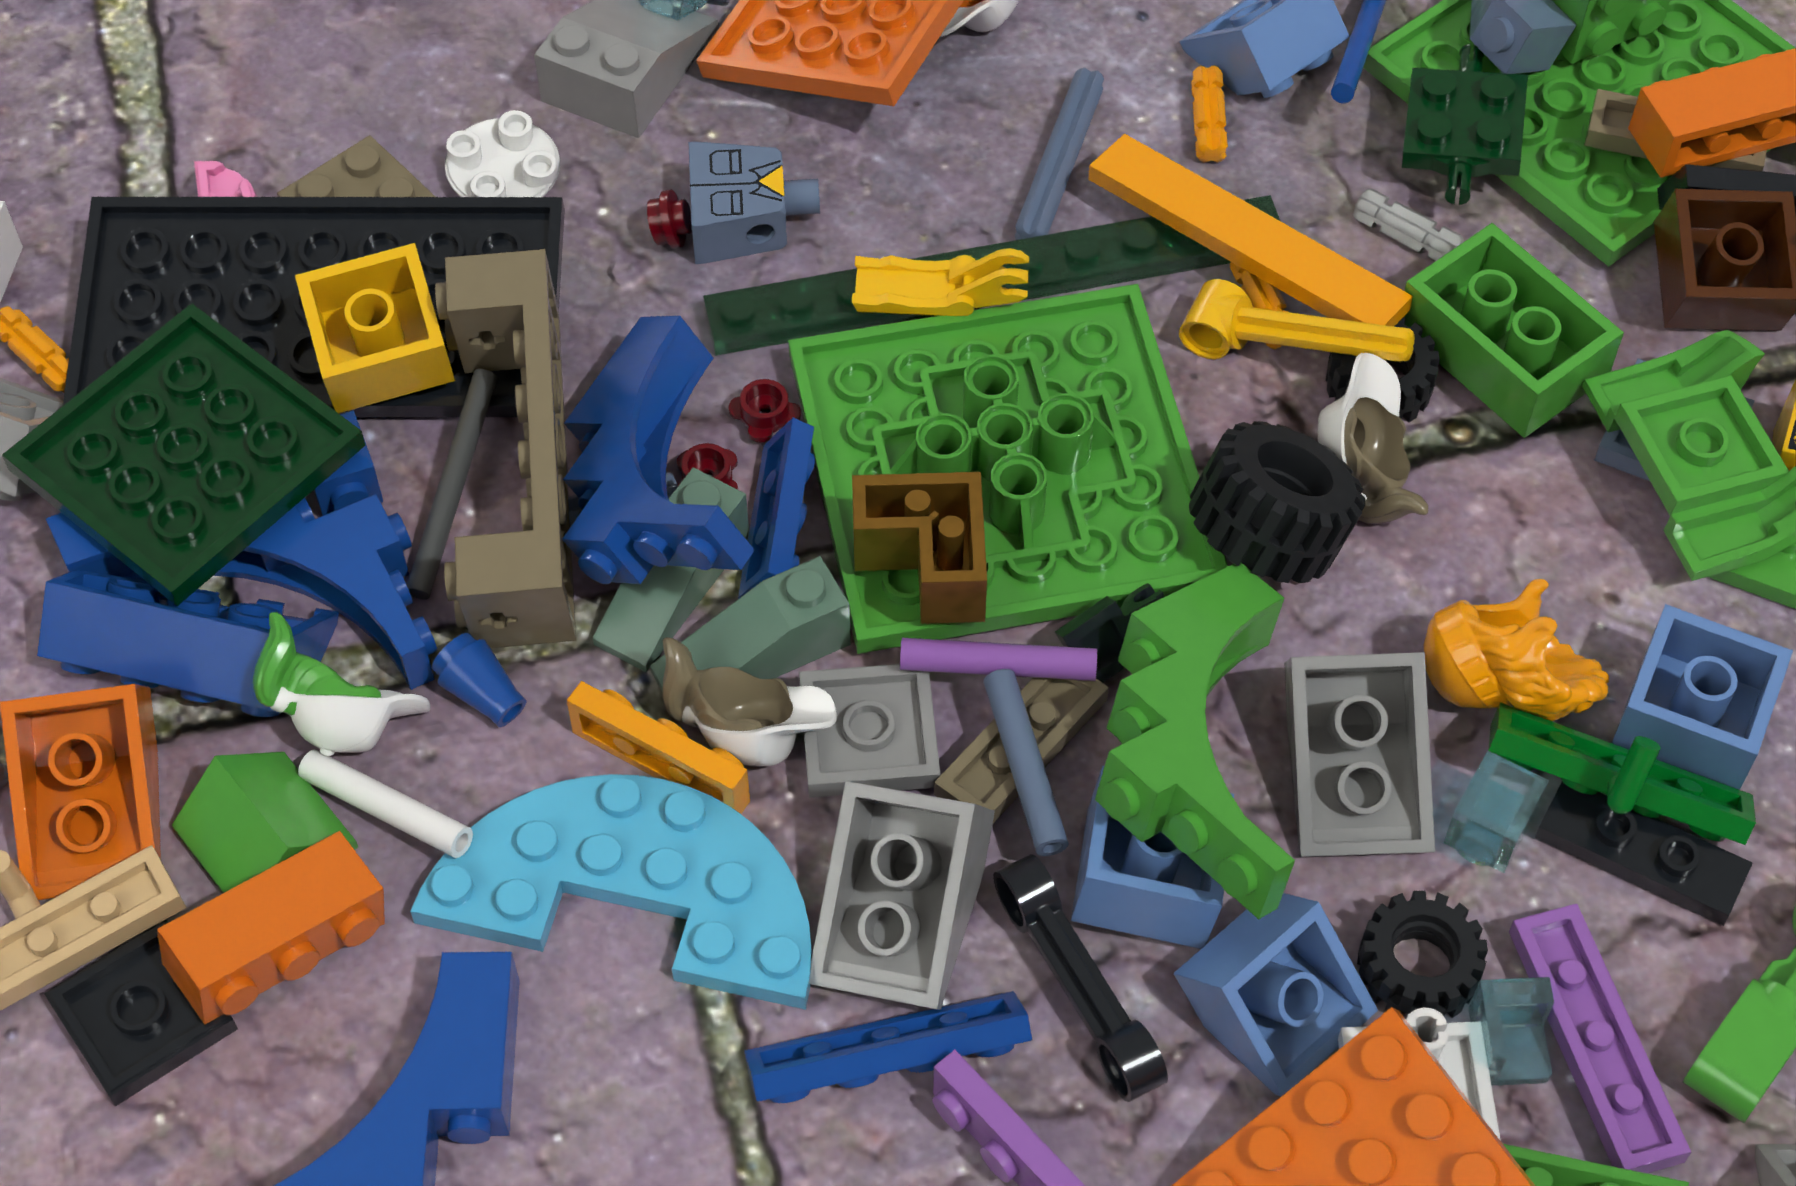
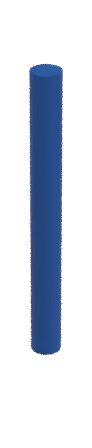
M1363 0L1331 90L1332 98L1338 103H1348L1354 97L1386 0Z

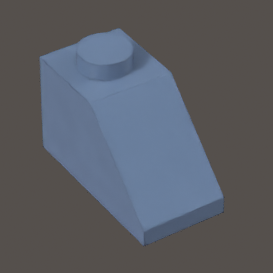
M1472 0L1470 40L1502 73L1506 74L1549 70L1577 25L1552 0Z

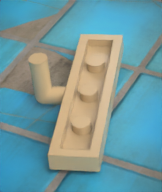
M152 845L40 905L31 885L9 854L0 850V892L16 918L0 927V1011L187 908Z

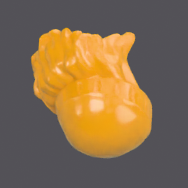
M1545 579L1532 580L1522 593L1511 602L1472 605L1467 600H1459L1437 611L1429 622L1423 644L1426 672L1432 685L1446 701L1463 708L1492 709L1498 708L1499 704L1503 703L1509 706L1513 705L1514 708L1541 718L1555 721L1570 713H1581L1590 709L1594 702L1605 699L1608 694L1607 684L1609 682V675L1602 670V666L1597 660L1585 659L1583 656L1575 654L1570 645L1560 644L1557 637L1553 635L1557 629L1556 621L1550 617H1540L1541 594L1549 585Z

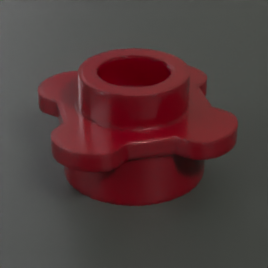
M759 379L749 383L743 388L740 397L733 398L729 403L730 416L733 419L741 420L748 428L749 438L756 442L769 441L773 433L782 428L792 418L798 420L801 418L799 405L788 401V393L784 386L770 379ZM764 410L770 411L769 413H760V411Z
M702 443L691 447L678 456L677 467L682 471V481L694 467L706 474L713 475L712 477L738 490L737 483L732 480V470L737 467L738 461L736 454L731 450L723 449L716 444Z

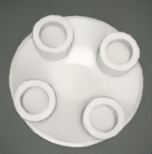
M508 111L500 118L485 120L465 130L456 131L447 139L446 176L450 186L460 197H544L554 186L558 178L560 157L555 143L547 133L533 125L531 117L522 111Z

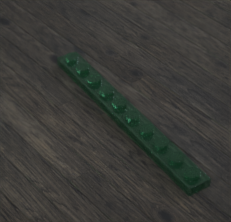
M1271 195L1244 200L1280 221ZM1152 216L912 259L941 261L951 260L960 255H968L978 260L1000 249L1011 248L1023 251L1029 256V263L1004 264L1002 266L1005 268L1028 270V283L1004 284L1002 287L1027 290L1028 295L1024 300L1231 263V261ZM857 268L703 295L704 311L715 356L784 344L792 339L938 315L857 312L852 304V293H855Z

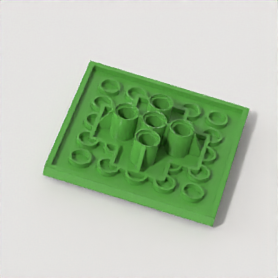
M1138 284L977 309L969 316H934L788 340L789 357L804 422L814 426L811 453H814L815 471L843 593L850 604V624L857 654L901 647L902 637L941 640L1078 616L1106 596L1115 600L1119 608H1121L1127 596L1147 583L1152 586L1155 593L1160 590L1166 597L1228 567L1225 555L1220 551H1216L1207 542V536L1197 530L1193 523L1196 518L1189 511L1190 495L1199 479V474ZM981 472L987 568L985 622L921 624L918 569L855 571L852 475Z

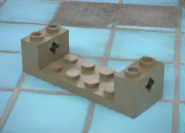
M545 249L445 257L446 282L436 283L435 295L439 320H445L448 350L459 351L465 373H474L476 369L488 371L521 369L522 384L515 386L518 421L523 423L524 440L518 441V460L521 478L526 479L527 497H521L520 499L523 531L455 537V561L445 562L444 565L448 601H454L457 627H467L469 633L476 640L485 639L490 648L577 641L572 550L562 540L570 528L569 489L563 480L568 470L564 424L560 319Z

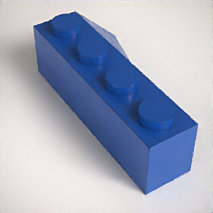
M73 570L46 581L37 656L60 661L61 668L71 673L96 674L103 671L120 675V681L125 685L138 684L150 688H156L159 685L181 690V697L190 701L210 703L222 699L241 704V710L247 714L260 717H274L280 713L261 704L253 691L255 666L270 630L269 614L271 612H278L286 619L292 630L296 652L321 662L338 624L339 612L316 608L314 616L309 619L283 615L285 603L258 599L257 604L239 603L223 606L220 605L219 592L197 589L180 605L176 606L165 596H161L159 591L144 580Z

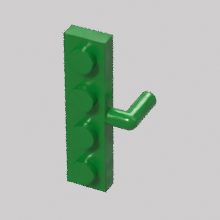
M1503 703L1499 704L1492 720L1488 751L1497 754L1502 762L1522 771H1532L1536 768L1560 777L1562 782L1568 787L1584 794L1604 793L1607 795L1609 808L1616 814H1627L1633 810L1638 814L1651 818H1659L1661 815L1688 824L1693 832L1712 841L1729 839L1746 845L1756 824L1753 794L1657 760L1656 758L1661 747L1658 743L1647 737L1636 736L1630 749H1626Z

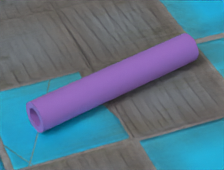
M903 637L901 640L900 670L988 675L996 670L1011 669L1015 672L1016 677L1096 681L1097 648Z

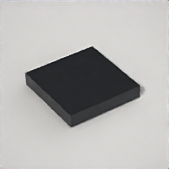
M167 920L151 927L44 993L115 1106L238 1029L232 1016L225 1014L204 1025L163 966L157 929L167 924Z

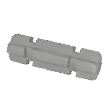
M1366 189L1355 205L1353 216L1356 220L1371 228H1375L1376 224L1380 225V233L1418 253H1422L1424 249L1429 251L1427 257L1434 261H1437L1464 241L1459 233L1445 226L1441 230L1436 229L1437 222L1397 201L1393 205L1388 204L1387 202L1390 198L1374 189Z

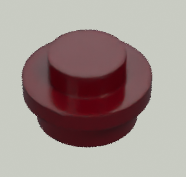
M672 189L662 191L659 198L648 200L647 218L654 242L657 245L669 244L673 249L683 247L686 234L692 233L691 209L687 200H679Z

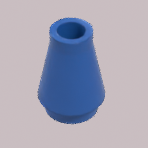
M470 633L461 634L450 641L433 661L432 670L439 676L438 685L490 718L498 727H504L514 720L527 703V700L515 688L485 639L476 640Z

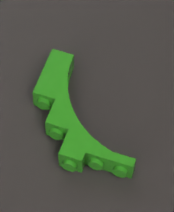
M1240 563L1239 566L1232 564L1131 613L1118 662L1130 671L1132 675L1120 680L1107 729L1119 739L1122 745L1110 750L1095 800L1112 818L1119 821L1141 842L1162 832L1181 852L1190 857L1220 884L1230 896L1234 897L1259 920L1278 909L1295 860L1243 814L1230 794L1213 756L1208 739L1205 715L1206 698L1220 679L1239 662L1269 645L1284 601L1282 595L1260 577L1251 573V570L1244 564Z

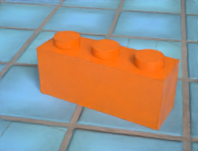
M1796 48L1775 54H1763L1755 59L1720 68L1713 67L1700 73L1669 81H1658L1649 86L1641 87L1628 129L1659 177L1673 175L1686 164L1708 166L1795 143Z
M338 831L158 928L157 933L162 964L205 1025L223 1014L233 1015L241 1012L250 1006L259 994L284 980L292 981L305 976L321 959L345 946L354 947L367 941L380 926L385 924L384 888L341 831Z

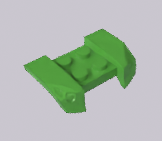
M1730 330L1713 333L1692 345L1659 358L1585 379L1581 385L1607 432L1621 429L1670 515L1663 531L1691 581L1766 560L1796 543V466L1790 471L1788 470L1741 392L1756 364L1763 358L1765 353L1748 340Z

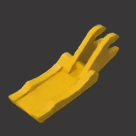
M1011 248L997 250L978 260L968 255H960L951 260L941 261L912 260L892 255L882 258L855 256L857 274L855 293H852V304L857 312L969 316L973 313L974 308L1017 303L1027 298L1028 291L1004 288L1002 285L1027 284L1029 279L1028 270L1005 268L1002 265L1029 263V256L1023 251Z

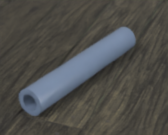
M1011 669L993 671L984 678L983 682L1036 853L1039 856L1058 854L1068 847L1069 842L1015 672Z

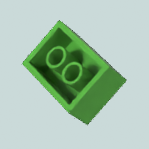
M1493 223L1409 279L1404 290L1413 296L1411 309L1404 316L1406 318L1404 325L1411 327L1414 323H1417L1423 328L1422 338L1430 335L1435 342L1434 351H1439V364L1523 438H1526L1586 393L1581 386L1585 379L1611 372L1624 334L1622 330Z

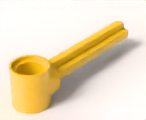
M1211 279L1203 284L1179 329V337L1183 345L1192 353L1207 359L1223 358L1227 355L1229 349L1240 350L1248 341L1355 356H1358L1360 353H1371L1383 360L1401 362L1410 360L1415 340L1414 332L1409 328L1253 308L1250 298L1243 289L1232 282L1222 279Z

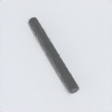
M485 369L474 370L407 583L412 597L418 599L430 598L498 379L497 375Z

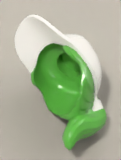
M271 612L269 614V634L253 674L254 694L257 700L264 706L270 707L279 713L284 712L290 715L299 734L307 742L320 748V753L323 756L329 757L334 755L335 752H367L378 743L389 719L430 712L429 700L421 695L403 694L391 690H378L371 685L354 686L346 682L327 665L296 652L292 630L286 619L278 612Z

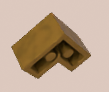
M981 472L852 475L855 571L918 569L921 624L985 622L987 568Z

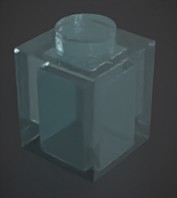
M1487 751L1453 813L1443 843L1456 849L1464 859L1480 866L1489 865L1505 873L1537 813L1549 780Z

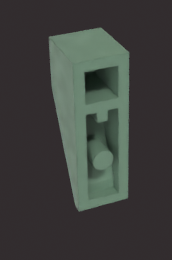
M693 467L669 497V501L674 504L718 505L747 540L749 524L746 494ZM653 566L641 584L621 583L593 636V644L647 673L650 665L656 661L664 650L663 639L675 636L724 569L710 568L709 570H701L696 567Z
M819 556L763 580L681 643L691 652L697 670L712 667H734L759 679H773L851 645L850 604L823 559ZM665 655L650 665L651 673L662 693L666 667Z

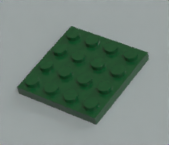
M191 303L4 452L2 457L9 471L173 604L178 606L366 445L362 431Z

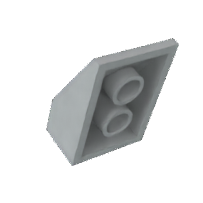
M593 0L562 17L534 54L541 102L640 138L717 30L718 19L666 0Z
M1425 652L1306 656L1288 659L1284 663L1286 713L1299 857L1435 852Z
M845 781L811 959L810 984L941 1010L983 878L995 811L973 803Z

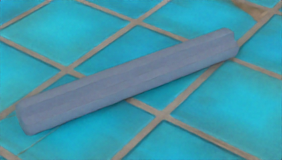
M1084 67L1074 74L1015 226V239L1021 245L1029 244L1034 248H1038L1046 241L1103 91L1104 77L1098 70L1091 72Z

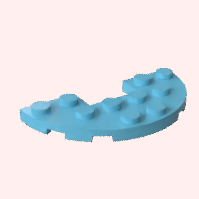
M616 774L585 776L550 784L510 800L470 827L473 831V838L464 855L454 858L444 853L420 888L410 911L414 924L541 952L544 951L563 893L687 919L672 967L674 981L806 1010L811 987L812 950L810 926L804 900L784 858L771 841L751 821L732 807L704 792L664 779Z

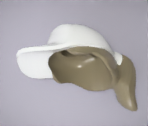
M1371 353L1358 354L1354 361L1345 395L1327 405L1320 412L1318 417V443L1336 453L1335 456L1353 471L1351 475L1360 481L1363 488L1361 494L1365 497V507L1359 520L1370 524H1380L1394 521L1410 513L1426 515L1428 513V504L1420 495L1402 488L1407 481L1411 466L1403 446L1406 427L1403 420L1399 417L1400 383L1392 366L1382 358Z
M665 637L662 641L666 658L663 677V700L669 715L679 722L692 727H699L704 739L712 749L720 748L730 752L743 765L767 767L777 765L790 754L797 733L829 728L836 722L837 712L832 697L821 688L814 686L789 687L779 678L759 679L734 667H712L697 670L691 652L685 645L670 637Z

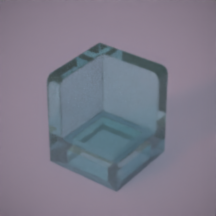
M1550 977L1479 981L1468 1011L1470 1022L1481 1021L1491 1086L1543 1084L1549 1081L1552 1075V1068L1544 1024L1554 1005Z

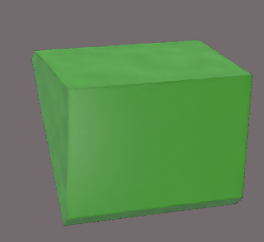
M285 752L214 756L172 824L175 833L222 894L338 831H341L354 850L358 848L356 840L311 784L298 775V768Z

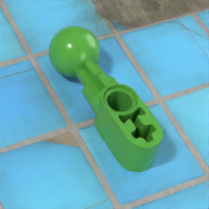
M1795 905V907H1794L1793 915H1792V926H1793V931H1794L1795 937H1796V905ZM1796 945L1786 959L1770 962L1758 980L1754 978L1682 1081L1742 1123L1746 1122L1796 1049Z

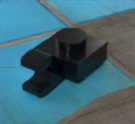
M1147 583L1127 596L1121 608H1119L1115 600L1106 596L1056 630L1055 633L1064 647L1097 648L1096 679L1104 683L1125 668L1118 662L1131 613L1164 598L1165 595L1160 590L1155 593L1152 586Z

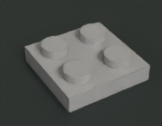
M900 664L799 671L800 686H814L825 690L832 697L837 712V719L833 726L804 732L809 798L843 795L845 781L899 791L934 788V782L941 774L929 672L900 670Z

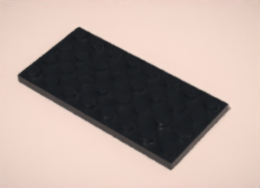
M91 197L63 405L192 303L334 410L322 379L295 275L415 243L455 381L353 410L356 417H460L473 373L464 372L458 350H448L445 320H439L435 285L436 283L446 282L445 257L545 249L559 310L565 215L563 198ZM521 369L491 371L497 375L498 379L486 417H518L515 386L522 384Z

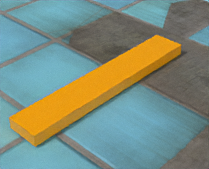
M1125 133L1089 165L1088 180L1328 318L1395 326L1411 309L1413 296Z

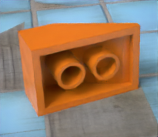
M129 684L0 702L19 870L31 885L38 900L55 898L151 845L161 859L158 749L150 687Z

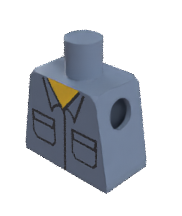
M688 142L691 224L695 264L711 263L782 249L787 245L786 215L820 214L818 179L783 181L782 152L777 148Z

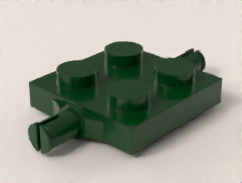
M1471 44L1464 45L1460 49L1459 70L1412 68L1403 145L1402 168L1432 170L1447 175L1445 199L1454 205L1457 187H1460L1459 205L1466 204L1470 200L1471 177L1487 174L1519 176L1528 75L1482 72L1484 53L1475 45L1473 61H1470Z

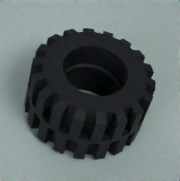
M1254 421L1252 424L1246 422L1235 424L1233 429L1228 428L1222 435L1191 492L1189 511L1196 518L1193 523L1197 530L1207 536V542L1216 551H1220L1227 556V559L1235 565L1239 566L1242 563L1251 570V573L1263 578L1264 576L1271 577L1277 582L1289 583L1290 580H1293L1297 583H1307L1311 581L1312 577L1319 579L1331 567L1362 515V510L1365 507V497L1361 494L1363 488L1360 481L1351 475L1353 473L1351 468L1335 456L1336 453L1328 447L1318 443L1314 438L1294 431L1289 427L1279 424L1275 426L1263 421Z

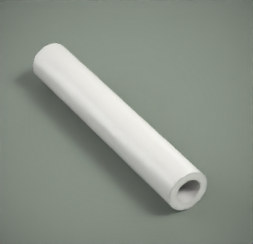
M318 750L309 751L300 762L298 775L308 783L454 858L464 855L472 842L473 831L470 827L330 756H323Z

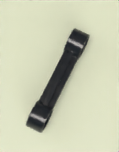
M1030 854L995 871L993 874L994 885L1006 914L1020 932L1029 933L1095 1040L1100 1063L1119 1096L1126 1102H1131L1166 1084L1168 1073L1157 1044L1141 1022L1138 1020L1131 1021L1064 915L1056 886L1043 863L1035 855Z

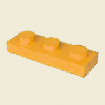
M581 681L566 700L572 731L577 736L655 778L683 784L711 795L740 814L750 803L747 769L730 752L720 748L710 750L689 739L685 731L677 724L664 718H659L656 721L635 710L624 696L610 689H604L601 692Z

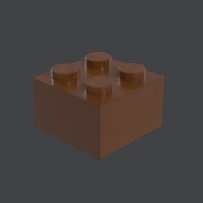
M1675 189L1654 221L1664 328L1781 331L1796 313V213L1793 192Z

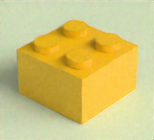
M415 243L295 275L322 379L334 410L337 413L455 381Z

